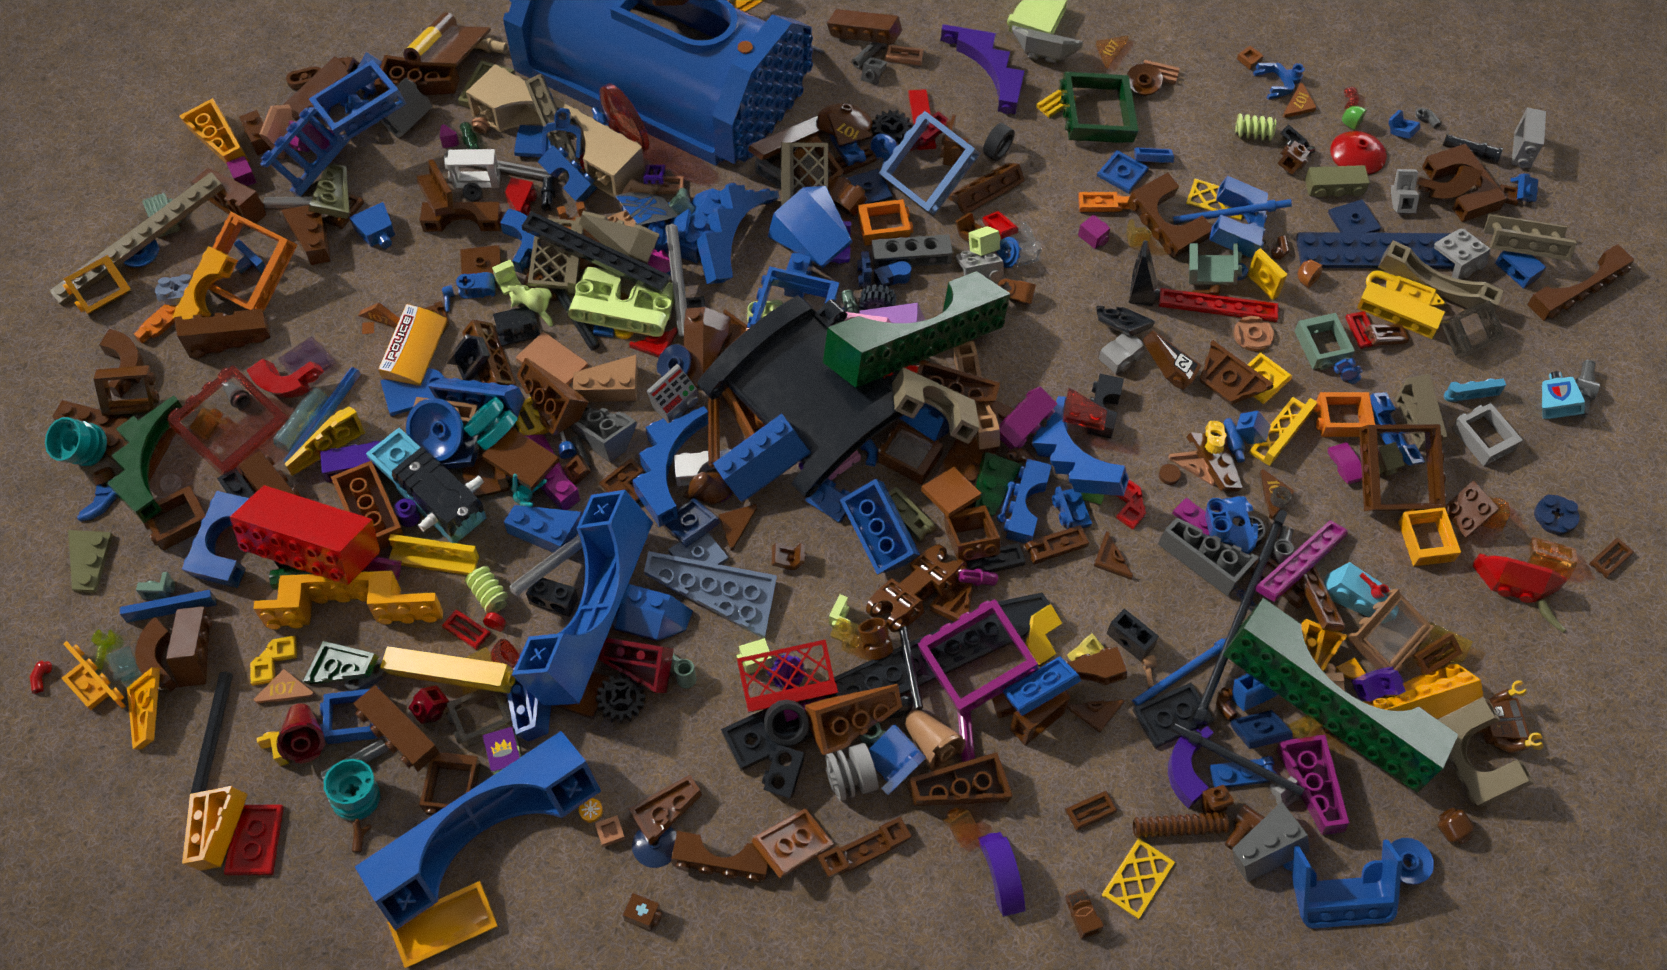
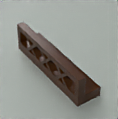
M430 159L428 160L430 174L416 176L417 183L435 216L455 213L452 191L435 161Z
M1006 163L951 193L948 198L950 201L957 202L962 214H967L1023 183L1025 179L1020 164Z
M472 319L463 330V336L483 337L490 353L488 360L477 372L482 383L493 382L499 385L516 386L493 324ZM482 328L487 329L489 335L486 332H484ZM488 343H490V344L495 348V350L492 349V348L488 345ZM494 358L500 362L501 366L494 361ZM500 374H502L507 380H502Z

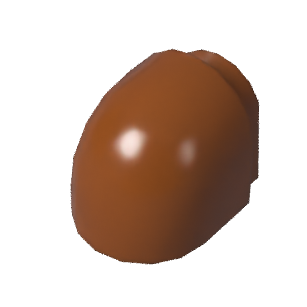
M1313 260L1303 262L1298 269L1297 275L1300 283L1310 288L1322 274V265Z

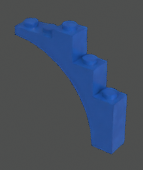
M730 183L725 185V188L719 192L722 206L715 208L714 212L708 215L711 230L703 232V235L696 239L707 285L723 283L733 278L731 247L740 221L751 209L770 204L780 198L778 190L770 191L769 188H766L759 192H754L753 189L745 190L744 185Z
M1058 396L1056 401L1058 404L1053 408L1055 412L1051 415L1050 420H1047L1046 427H1040L1037 434L1033 437L1032 444L1038 456L1051 457L1050 462L1056 474L1069 475V482L1072 483L1074 492L1124 496L1129 481L1125 466L1095 459L1073 443L1068 435L1070 408L1066 397Z
M704 406L691 411L683 417L676 418L670 423H667L663 418L646 427L647 439L652 447L646 448L639 453L641 466L646 473L633 479L635 493L659 527L678 518L676 504L668 489L669 470L674 455H676L682 445L695 432L708 424V411Z

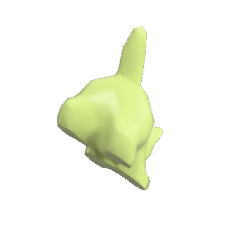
M519 284L507 286V289L511 291L509 293L512 302L511 307L519 306V304L523 303L531 310L539 313L549 326H553L552 319L546 313L549 300L552 297L548 288L538 287L530 289L526 285Z

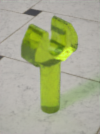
M100 629L91 638L92 643L98 647L94 661L98 669H103L107 648L116 643V636L111 629L108 631V636L105 640H101L102 631Z

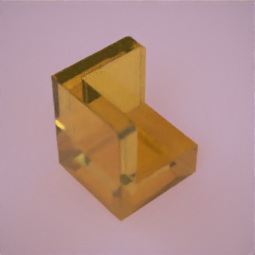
M1129 219L1126 229L1129 247L1142 246L1144 240L1148 241L1149 244L1151 230H1146V227L1135 228L1133 219Z

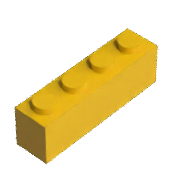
M1370 281L1356 308L1393 324H1402L1403 328L1430 339L1436 333L1445 313L1436 307Z

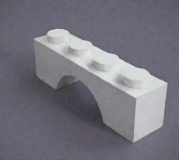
M731 449L720 451V458L731 451ZM708 451L674 455L677 486L689 485L693 477L700 472L715 469V467L709 466Z

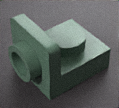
M163 572L160 583L156 581L138 582L136 591L142 599L158 600L169 598L170 593H173L175 590V581L168 572Z

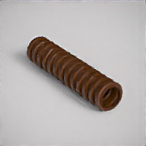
M1217 812L1213 815L1211 813L1206 815L1200 813L1199 816L1197 814H1192V816L1185 814L1184 817L1182 815L1177 817L1171 815L1170 818L1167 815H1164L1163 818L1160 816H1156V818L1149 816L1148 819L1146 817L1141 819L1135 817L1133 820V833L1136 838L1141 836L1147 838L1148 835L1151 838H1154L1155 835L1158 837L1163 835L1169 837L1170 834L1172 836H1177V834L1184 836V833L1186 835H1191L1192 833L1198 835L1199 832L1202 835H1205L1206 832L1208 834H1213V832L1220 834L1221 831L1227 833L1229 830V819L1225 812H1221L1220 815Z

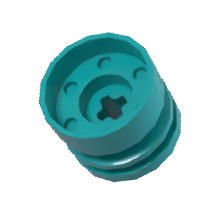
M61 417L55 420L45 436L46 451L51 458L80 466H92L98 463L103 457L107 445L106 434L100 426L69 417Z
M347 759L334 764L327 771L323 781L324 791L337 816L344 820L354 821L355 819L362 820L373 813L380 801V789L368 764L357 759Z

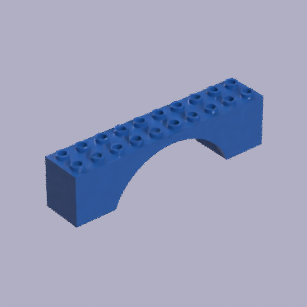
M626 490L591 495L576 528L581 539L585 558L584 591L577 612L571 622L559 633L529 636L512 673V676L544 706L580 703L652 527L653 521Z
M560 731L356 865L355 868L377 906L394 930H397L438 902L440 883L449 864L457 853L482 831L506 819L526 814H549L563 818L600 793L601 789L585 759L563 732Z

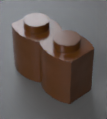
M835 176L828 185L829 194L836 207L854 217L858 212V205L864 204L867 201L865 190L858 185H851L852 183L845 177Z

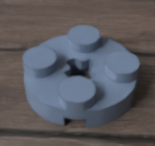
M183 274L179 277L160 278L155 288L157 300L159 302L161 300L166 301L167 305H178L184 295V290L192 279L191 275Z

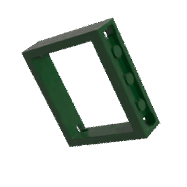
M1081 72L1064 73L1063 78L1059 80V90L1062 92L1063 118H1066L1065 130L1068 132L1069 140L1113 143L1135 141L1139 130L1129 75ZM1073 88L1117 90L1124 126L1078 124Z

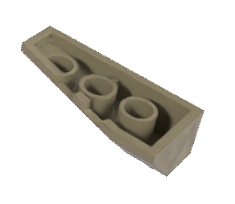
M583 211L579 222L585 230L602 244L645 264H648L660 235L641 225L635 224L634 227L624 225V221L617 220V222H612L605 216Z

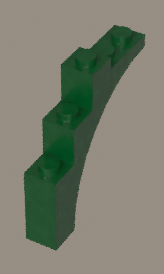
M174 395L140 420L133 416L116 428L127 443L126 446L112 455L123 472L107 484L143 523H146L162 511L154 500L149 487V465L154 449L167 429L186 412Z

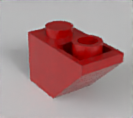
M511 177L505 190L507 202L512 210L529 216L531 202H535L537 198L534 183Z

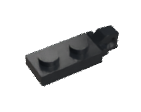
M1019 543L1000 547V554L965 561L968 566L967 570L981 569L985 572L1002 571L1024 566L1026 563Z

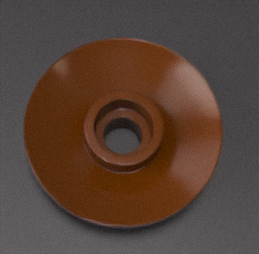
M1137 64L1127 72L1131 91L1139 95H1151L1157 92L1163 82L1160 70L1151 64Z

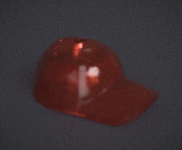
M500 639L494 645L490 654L491 662L507 664L512 669L515 668L520 657L516 648L507 639Z

